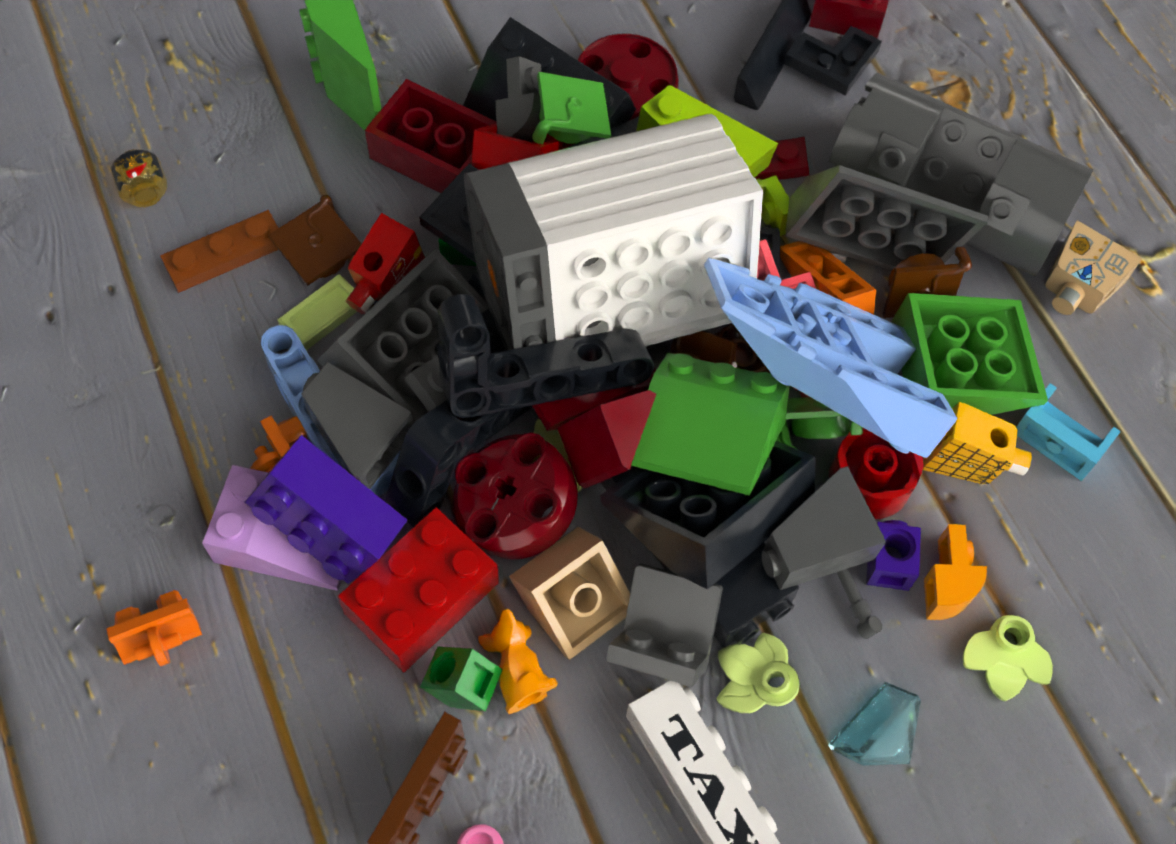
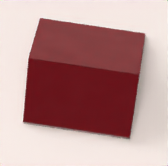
M647 390L599 405L557 428L578 485L586 489L630 470L656 393Z

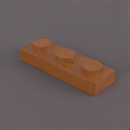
M266 210L162 254L160 257L178 293L277 251V247L269 239L268 235L279 227L270 211Z

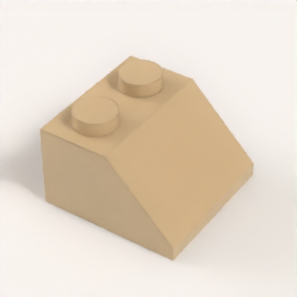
M580 527L571 531L509 576L528 611L569 660L626 618L630 592L603 540Z

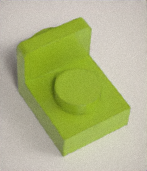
M776 175L764 180L757 179V182L763 189L761 212L763 221L767 225L770 224L772 228H780V236L786 234L789 196Z

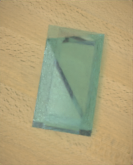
M885 682L828 745L832 751L863 766L910 764L921 700L918 695Z

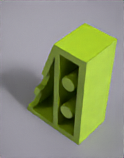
M671 85L641 107L636 131L706 114H713L723 126L726 135L730 137L740 157L742 156L753 177H756L769 166L778 145L777 142Z

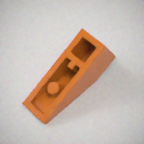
M802 241L780 246V258L791 277L810 272L817 290L874 315L876 289L829 251Z

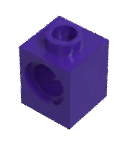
M900 520L877 522L886 543L873 561L867 562L866 585L909 591L919 577L921 528L908 526L906 522ZM885 547L897 549L902 558L890 556Z

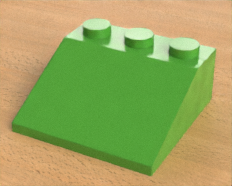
M304 0L306 8L299 9L304 32L311 31V35L305 36V41L310 59H317L310 62L315 82H323L327 97L365 130L381 110L375 66L354 1Z
M918 293L907 294L891 321L905 329L916 348L901 369L904 378L943 394L951 408L958 402H962L993 415L1045 405L1048 398L1021 300Z
M667 353L655 371L648 390L656 393V397L631 466L750 496L785 424L790 386L781 384L768 372L757 373L735 368L727 363H713L695 359L687 354Z

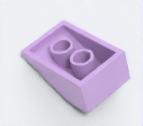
M232 465L202 542L213 563L338 591L341 580L328 575L324 571L322 563L312 555L295 549L288 542L287 536L275 526L264 524L258 520L252 513V508L244 503L268 473Z

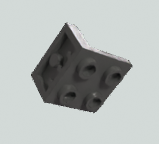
M642 563L635 567L624 630L609 644L606 661L693 687L707 670L723 591L722 586L713 584L707 590L674 572Z

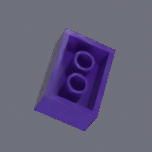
M302 435L244 502L252 508V513L258 520L264 524L275 526L287 536L288 542L295 549L312 555L322 563V567L328 575L337 580H343L347 584L381 558L408 521Z

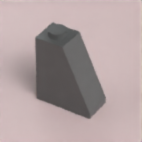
M327 362L319 373H314L308 378L301 394L307 413L341 467L370 489L401 450L406 433L414 424L412 412Z
M848 466L840 468L771 533L762 551V563L767 575L771 578L774 577L780 590L873 561L885 545L886 541Z

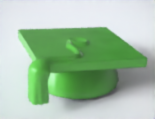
M538 72L537 80L541 108L539 113L540 122L532 135L534 143L543 144L547 133L558 141L568 144L581 142L590 138V136L610 138L611 131L602 82Z
M811 397L788 398L786 419H793L790 427L791 434L808 439H833L846 436L849 432L850 435L863 434V427L853 421L850 422L848 418Z

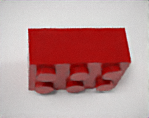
M436 507L337 597L344 614L405 673L499 584L498 564Z

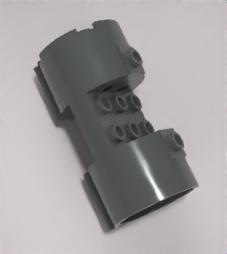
M880 73L874 74L865 86V90L870 92L867 98L862 97L858 104L855 103L836 140L829 163L835 166L841 165L987 215L988 223L965 244L1036 277L1085 188L1093 169Z

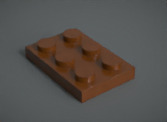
M444 711L370 836L368 844H417L420 834L415 831L424 815L431 818L436 812L444 796V791L440 790L449 773L454 776L458 773L467 757L468 750L464 749L466 739L460 719Z

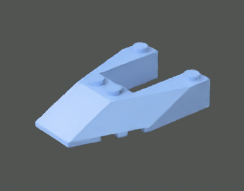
M708 258L705 262V269L721 309L765 364L771 375L781 384L792 386L886 440L899 452L905 454L913 452L925 458L931 454L958 419L943 394L897 375L916 350L903 327L803 283H799L796 289L781 286V278L768 274L763 281L749 276L750 271L745 267Z

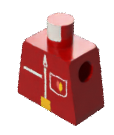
M383 213L379 215L348 266V270L356 283V287L346 299V303L361 314H365L376 300L379 301L425 258L415 231Z

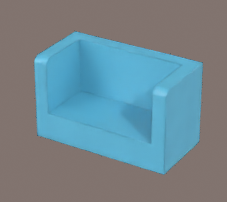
M1051 383L1045 389L1048 400L1057 389ZM1046 402L1045 405L1031 407L1016 427L1019 438L1080 481L1092 470L1121 432L1113 427L1104 439H1101L1049 402Z

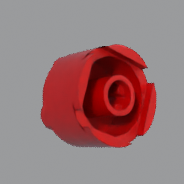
M863 428L862 435H850L849 432L843 439L830 466L829 478L840 468L848 466L874 519L887 518L896 514L907 503L921 477L924 466L923 457L913 452L908 454L899 452L889 442Z

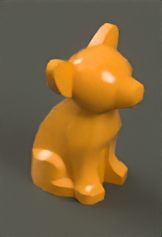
M505 609L501 612L500 620L494 626L491 634L479 636L478 641L483 649L488 652L501 653L499 667L502 668V673L499 678V685L506 702L505 710L507 713L512 714L542 701L548 696L546 692L555 688L558 683L555 678H549L543 673L537 655L526 645V641L532 635L531 628L515 619L509 609Z

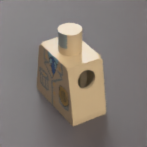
M1077 220L1063 242L1045 283L1048 290L1057 294L1052 300V306L1056 311L1064 315H1071L1077 307L1087 313H1094L1126 283L1142 260V257Z

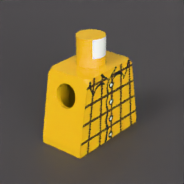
M958 402L952 408L958 418L931 454L927 458L923 457V470L979 484L991 483L1005 470L1023 476L1028 471L1032 460L1031 452L1016 448L1018 430L1014 424L962 402Z

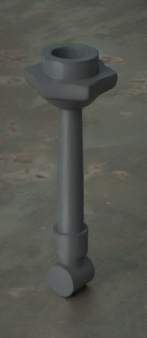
M849 569L836 572L851 603L850 608L855 618L860 621L857 625L858 633L861 637L869 639L882 630V623L876 616H871L870 613L872 611L866 599H863Z

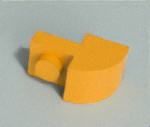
M948 524L937 540L939 564H934L924 578L927 620H944L960 614L976 597L985 583L987 566H972L974 546L971 540H967L966 525Z

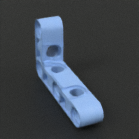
M283 325L269 328L261 338V346L268 367L293 416L298 417L308 440L339 464L308 415L301 394L308 378L312 374L320 372L313 358L309 356L292 328ZM282 349H289L288 351H286V352H284V353H281V354L277 353L278 351H280V350H282ZM399 453L370 488L377 496L388 491Z

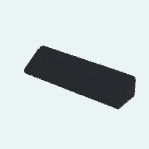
M782 0L737 78L734 102L754 110L760 109L785 65L786 53L801 36L811 19L812 13L807 0Z

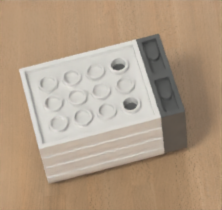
M713 114L693 117L464 174L465 194L476 266L488 307L493 315L506 351L620 329L636 330L640 334L645 346L726 325L732 322L721 309L704 266L707 259L712 258L748 268L750 271L749 276L757 279L763 189L756 178L752 176L742 156L740 157L730 137L726 135L723 126Z

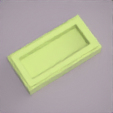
M338 274L277 319L279 325L292 328L305 349L308 350L357 312L346 303V299L354 290V287Z

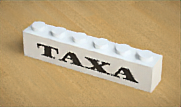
M670 680L628 705L626 714L628 721L703 844H780L774 834L777 831V826L772 816L765 807L761 806L758 808L748 793L751 790V786L746 775L739 766L735 765L732 767L722 752L726 748L720 734L712 725L706 727L698 714L701 710L699 702L689 687L686 686L682 689L679 683Z

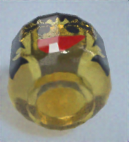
M132 149L121 154L113 162L111 167L112 178L117 193L124 202L137 207H149L156 204L165 194L167 178L161 161L154 153L147 150Z

